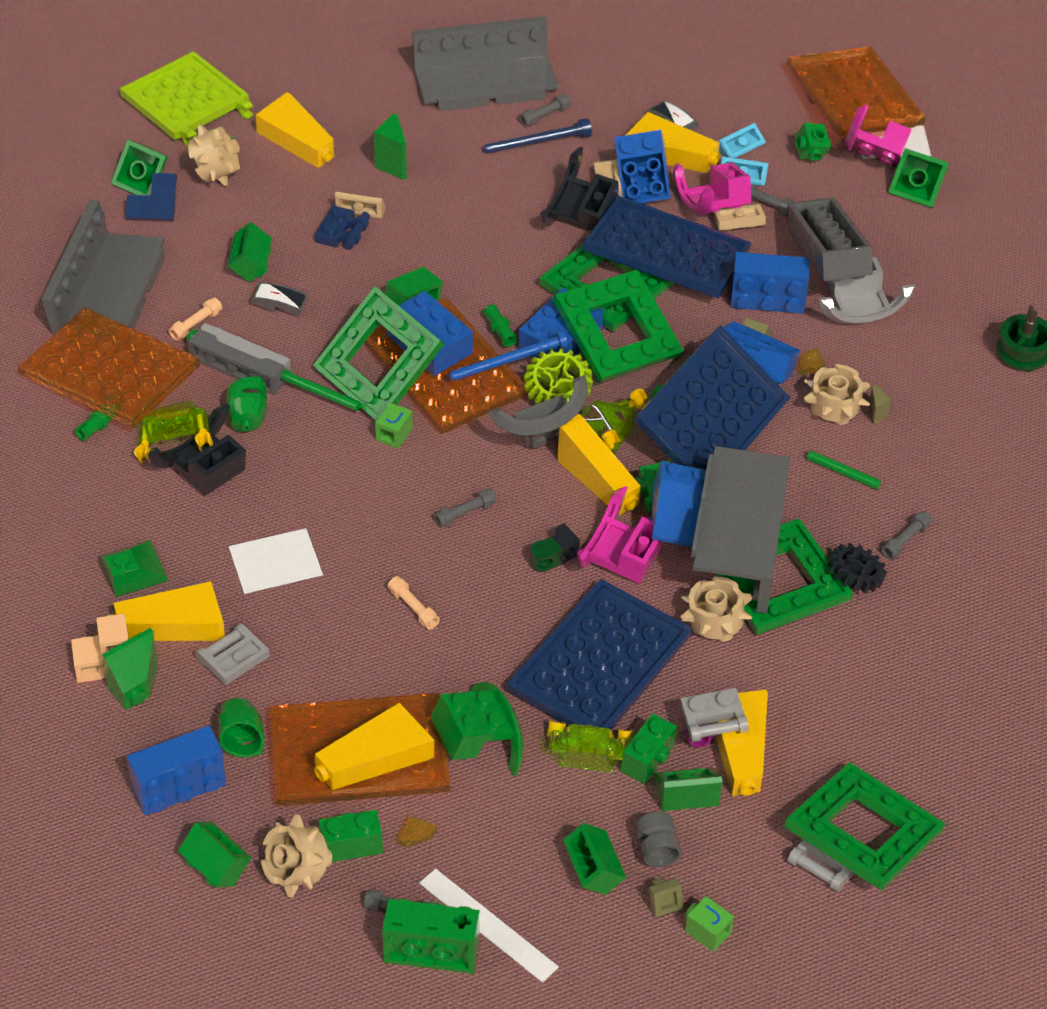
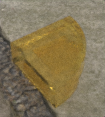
M818 348L809 350L803 355L800 362V375L816 373L820 368L825 367Z
M410 816L398 839V843L401 846L411 847L416 843L425 840L429 841L436 834L437 825Z

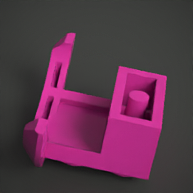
M864 105L858 108L845 140L848 152L855 148L863 156L870 157L873 155L878 157L879 161L889 166H892V164L897 165L912 129L890 121L883 138L877 137L861 130L862 122L869 106Z
M679 163L675 164L673 175L677 191L683 202L694 213L703 216L709 212H718L721 208H741L743 204L751 203V177L734 163L710 166L711 185L688 188L686 185L683 166Z
M624 486L613 493L596 532L588 545L577 552L580 566L584 569L593 562L641 584L662 548L663 541L652 539V521L645 517L641 518L636 528L616 520L628 487Z

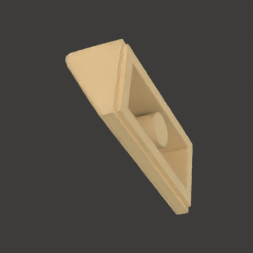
M335 192V206L355 210V215H361L365 211L370 214V217L382 219L385 211V203L382 198Z

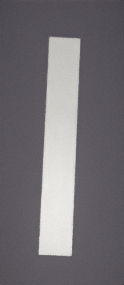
M436 868L419 883L447 906H467L480 910L479 932L541 982H544L559 968V966Z

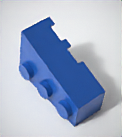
M735 321L724 327L776 383H784L792 377L800 349Z

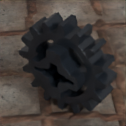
M848 543L847 547L840 544L838 548H834L827 565L831 566L829 572L836 574L834 579L836 581L842 580L843 587L852 586L854 592L857 589H861L863 593H866L868 589L875 592L876 588L881 587L887 571L884 570L885 563L878 562L880 556L872 555L871 549L863 550L860 544L858 547H854L852 543Z

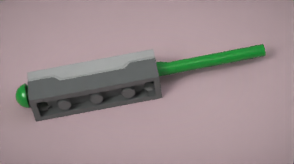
M204 323L201 329H193L187 334L191 360L235 379L259 376L264 381L267 392L272 395H276L283 385L288 382L352 410L358 411L361 407L360 401L293 374L291 372L290 359L284 355L251 343L218 327Z

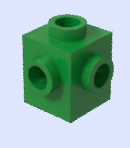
M804 123L795 135V146L798 149L800 159L821 160L831 148V141L828 138L825 124Z

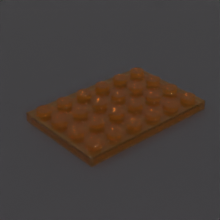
M871 46L788 57V67L839 137H847L857 109L864 105L869 107L860 130L870 134L886 131L890 121L907 128L925 124L926 117Z
M448 298L438 302L473 331V353L435 376L425 369L407 392V395L441 435L486 415L493 409L503 407L528 395V392L525 390V384L507 364L456 381L450 379L449 373L453 370L499 355ZM384 326L376 328L364 342L388 372L405 352L386 335V328Z
M83 308L24 361L18 369L20 375L135 428L200 366V361L194 355L90 309Z
M440 693L270 706L276 806L451 792L447 750L430 718L440 698ZM398 703L434 739V757L430 760L334 790L326 782H321L314 772V767H316L315 754Z

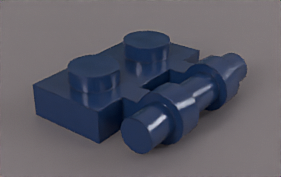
M332 205L315 234V243L338 248L340 243L343 242L345 248L352 249L354 245L359 243L362 231L367 229L370 214L364 211L355 218V210Z

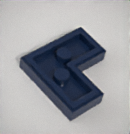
M152 173L151 195H127L126 220L174 222L177 175Z

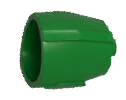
M259 376L238 379L230 384L226 391V404L230 405L229 418L232 427L236 431H254L261 426L267 411V387ZM243 390H257L260 393H244Z
M234 698L223 702L218 719L220 746L225 752L236 757L246 758L261 755L265 743L262 718L255 706L249 700L243 698ZM253 742L251 744L241 745L242 743Z

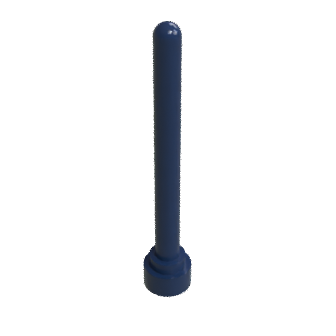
M588 118L580 119L578 123H574V126L486 144L483 147V151L488 154L572 135L581 136V138L592 136V127Z

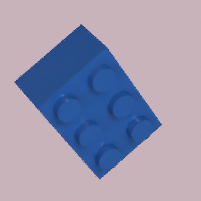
M736 252L731 308L804 314L809 283L810 258Z
M562 288L557 294L562 293V292H566V291H569V290H567V289H565V288ZM553 298L519 329V349L556 337L557 332L563 330L568 342V347L563 349V353L572 350L574 357L581 351L554 304ZM603 308L590 312L600 331H602ZM561 346L552 349L554 350V352H558ZM549 350L543 351L546 355L549 354ZM540 353L531 355L530 357L539 358Z
M423 291L399 305L445 343L426 368L432 375L439 374L473 353V331L427 292ZM386 329V335L405 351L408 346Z
M210 726L127 755L132 791L144 816L153 812H160L180 802H187L193 797L206 792L216 791L226 785L222 749Z

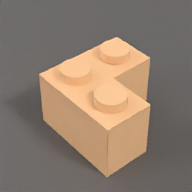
M125 614L96 618L98 636H87L71 640L77 683L106 679L102 654L129 640Z

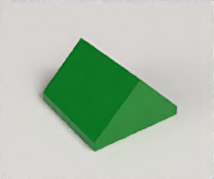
M394 113L374 131L375 168L405 180L407 179L406 141L398 115Z
M712 767L655 772L662 811L719 806L722 776Z

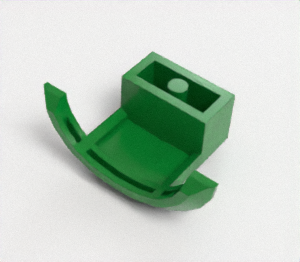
M479 682L472 687L470 692L441 694L430 718L451 759L477 758L485 742L511 739V757L508 766L513 776H517L523 762V734L517 715L502 691L490 682Z

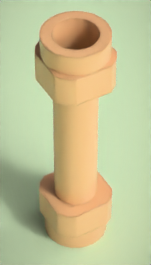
M214 297L205 301L203 308L183 322L177 321L168 330L170 336L175 341L185 338L188 330L206 317L216 316L222 310L220 301Z
M396 576L389 581L388 589L395 598L401 597L418 615V622L423 627L430 630L438 625L440 618L436 615V612L431 607L426 608L409 591V584L404 579Z

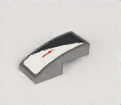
M664 100L648 109V112L689 130L698 126L697 121L689 113L671 102Z
M260 282L251 302L271 312L274 311L275 307H278L299 317L309 295L287 286Z

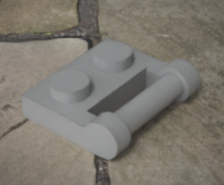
M239 623L233 627L232 632L206 649L202 647L197 650L195 656L201 665H205L218 679L227 685L269 658L270 651L248 628ZM240 640V641H239L238 643H236L235 645L231 646L230 648H228L227 650H225L224 652H222V653L219 654L218 656L214 657V656H215L216 654H218L219 652L223 651L224 649H226L227 647H229L230 645H232V644L235 643L236 641Z
M736 688L681 698V708L692 742L701 741L702 737L733 731H739V733L749 731L746 715H744ZM729 719H735V720H730V721H725V722H720V723H714V724H709V725H704V726H698V725H703V724H708V723H713V722H719V721H724V720H729Z
M804 839L792 850L787 860L790 864L794 866L799 865L830 884V888L836 892H840L854 874V872ZM808 854L817 861L836 871L837 874L833 873L832 871L828 870L824 866L820 865L819 863L815 862L814 860L810 859L805 855Z

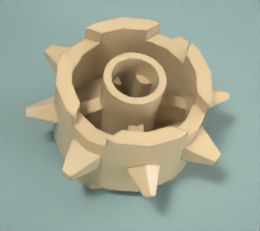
M201 124L198 126L199 135L189 141L190 159L195 158L196 164L199 167L195 171L203 180L214 182L218 179L226 186L228 185L227 175L240 169L237 154L240 151L238 142L235 139L231 140L223 127L207 131Z
M835 364V368L822 367L815 373L813 380L805 379L804 382L812 387V391L804 397V401L811 404L813 415L833 421L839 425L847 424L849 419L854 418L859 413L861 405H870L868 401L862 398L863 392L870 388V384L862 382L858 377L859 373L849 366Z
M716 576L713 577V581H699L692 587L689 596H682V599L689 603V609L681 615V620L691 622L693 632L705 638L718 639L721 642L729 641L743 627L745 619H752V616L744 611V606L753 599L752 595L742 593L738 589V584L728 578Z
M295 814L289 826H282L277 822L275 824L276 827L268 832L263 841V845H267L265 848L266 860H261L266 877L271 883L284 886L287 897H293L299 886H306L311 890L313 888L312 885L321 879L326 871V867H329L332 863V853L328 850L325 839L319 829L314 826H303L301 816Z

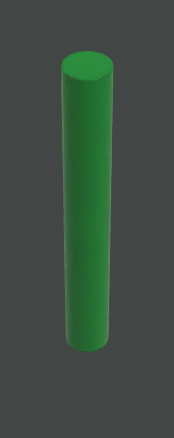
M812 450L808 453L807 460L876 490L881 485L882 480Z

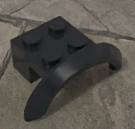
M579 147L571 153L564 179L553 202L547 210H543L540 213L545 226H551L556 219L592 231L619 195V181L600 174H596L592 183L577 178L583 155V147Z
M224 404L213 409L205 423L206 430L210 433L214 443L213 445L209 446V443L204 444L201 452L195 440V436L199 433L198 431L190 439L173 449L162 452L158 448H152L148 453L151 464L158 468L173 466L204 496L245 470L246 450L229 434L221 440L215 437L227 419L230 405Z

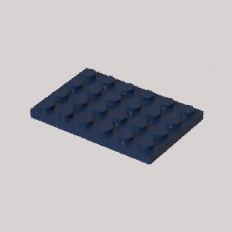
M618 195L584 241L583 250L591 252L593 255L613 260L615 263L630 266L640 272L655 275L662 280H669L685 288L697 290L707 296L719 298L733 277L736 252L748 253L752 242Z
M719 325L633 420L676 464L706 470L709 454L714 456L715 446L746 450L791 397Z
M600 579L507 683V691L557 720L565 722L566 725L600 744L602 741L583 731L578 725H592L595 728H605L604 731L594 734L599 738H605L691 637L693 628Z

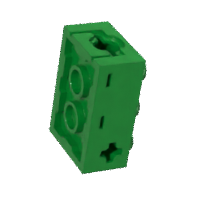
M388 899L382 930L384 963L474 974L479 947L480 910L467 906H444L435 902L427 904L412 902L408 899Z

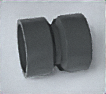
M652 812L641 817L636 822L635 828L646 865L661 868L678 861L682 851L679 840L674 834L676 829L671 815L666 812Z

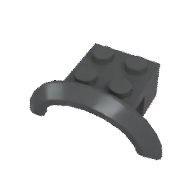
M583 375L573 379L574 391L567 403L563 395L515 412V418L506 414L501 407L489 411L488 414L492 421L501 429L511 434L522 436L526 448L541 447L550 439L556 437L559 439V428L572 420L582 409L588 390L586 376Z

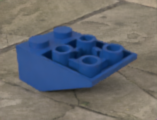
M661 129L614 137L622 196L641 204L671 199L665 141Z

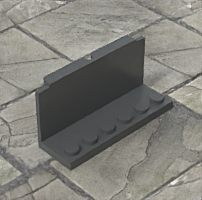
M546 16L412 31L413 67L424 104L438 103L439 109L445 111L486 106L489 103V99L495 98L498 104L542 100L546 96V90L559 89L547 56Z
M89 200L41 299L53 336L120 341L124 331L126 335H131L146 302L145 292L151 291L165 260L163 249L164 237L108 234L105 224V213L101 210L99 200Z
M715 446L714 456L709 454L693 540L691 557L695 558L693 570L761 580L760 585H754L752 600L758 601L756 612L767 613L791 457Z

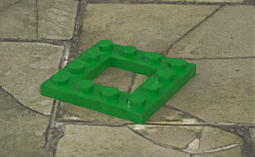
M582 245L540 277L539 285L555 295L562 288L572 290L585 286L587 284L579 279L605 259L627 273L637 269L615 263L613 260L602 256L593 255L591 252L583 250ZM638 271L654 299L674 284V282L669 280H662L655 275ZM626 302L603 308V326L613 332L633 317Z
M638 270L556 294L553 298L554 304L599 383L680 357L684 352ZM626 302L647 339L611 350L590 312Z
M374 286L313 366L348 397L360 401L361 408L377 421L389 403L398 405L445 343L384 292ZM380 323L408 348L380 384L376 386L349 362Z
M800 518L781 524L776 556L789 552L811 584L770 599L767 613L756 612L758 601L751 600L744 606V611L751 615L752 619L746 620L756 635L852 600L853 592L848 586H842V580L836 581L834 579L836 574L829 572L831 566L827 565L828 557ZM716 574L717 577H724L735 581L742 593L751 594L753 597L754 585L757 584L754 579Z
M849 762L786 819L784 827L883 891L943 832L946 823ZM855 799L900 828L876 852L831 823Z

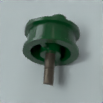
M1032 305L1029 306L1027 314L1013 315L1002 323L1000 337L996 345L999 358L1010 367L1026 372H1033L1047 364V321L1037 316V312L1034 311Z

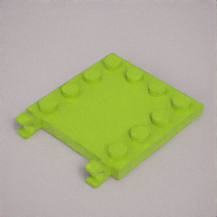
M194 51L120 88V94L124 99L174 140L181 137L187 147L189 141L197 136L194 130L198 129V126L201 124L205 125L236 108L245 120L254 116L249 110L253 107V104L249 101V94Z

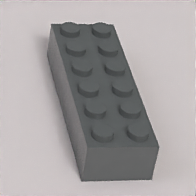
M835 197L788 203L789 231L806 256L810 258V262L823 281L834 283L844 278L862 279L866 275H873L872 246Z

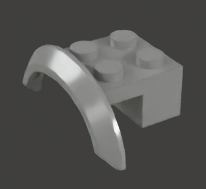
M874 257L872 258L873 275H866L862 279L844 278L838 282H828L827 287L832 298L819 299V304L823 313L835 322L850 325L866 324L884 319L899 311L910 300L914 293L915 285L902 286L900 294L889 304L882 289L883 271L877 258Z

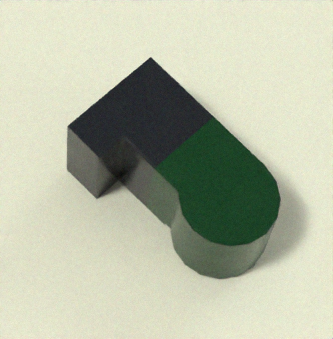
M565 523L557 526L554 536L532 544L530 566L537 572H547L577 557L580 539Z

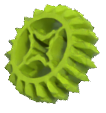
M562 347L558 352H554L551 348L547 355L541 351L539 358L533 357L531 364H528L526 367L527 373L524 375V382L526 383L525 391L529 392L528 398L535 400L536 405L563 395L567 403L574 391V376L567 373L568 370L574 373L577 378L583 375L586 376L588 384L587 397H589L593 380L591 378L592 371L588 369L587 361H582L580 354L573 357L572 350L563 353ZM538 381L543 382V385L547 386L549 391L545 390Z

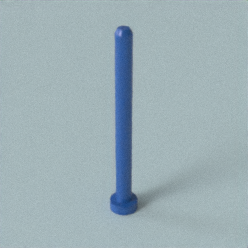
M562 330L557 332L556 337L453 370L449 373L452 381H456L558 346H561L562 349L567 348L568 342Z

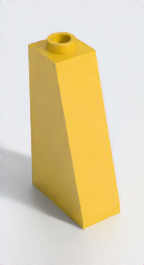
M286 92L256 114L258 134L318 169L334 157L333 138L290 93Z
M647 112L626 134L631 135L661 129L665 141L667 164L670 166H675L676 163H679L684 169L707 173L710 170V166L717 165L720 160L719 142L650 112Z
M578 414L567 424L559 428L558 462L607 505H609L614 492L624 486L628 487L618 515L620 516L628 510H633L639 504L641 486L586 420Z
M211 581L114 603L115 614L113 615L125 614L128 639L149 628L154 631L155 641H218L225 636L224 622Z
M766 689L738 693L744 715H746L748 721V732L739 733V731L715 735L732 796H749L759 793L761 790L768 697ZM729 719V720H724V721H719V722H713L712 724H714V723H720V722H725V721H730V720H735V719Z
M398 703L315 754L316 767H314V772L321 782H326L334 790L430 760L434 757V739Z

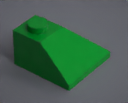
M127 139L111 184L135 195H151L152 173H162L168 156L144 144Z
M904 148L888 193L933 208L949 163Z
M151 540L99 555L100 562L116 597L168 581Z
M151 628L102 654L107 688L125 710L144 702L145 699L150 697L158 669L154 631Z

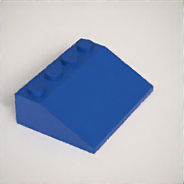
M661 461L653 481L652 539L688 547L693 546L706 470Z

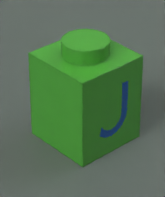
M389 403L375 422L376 441L399 449L413 429L412 411Z
M707 896L698 904L693 903L685 914V918H687L685 932L712 952L732 933L734 916Z

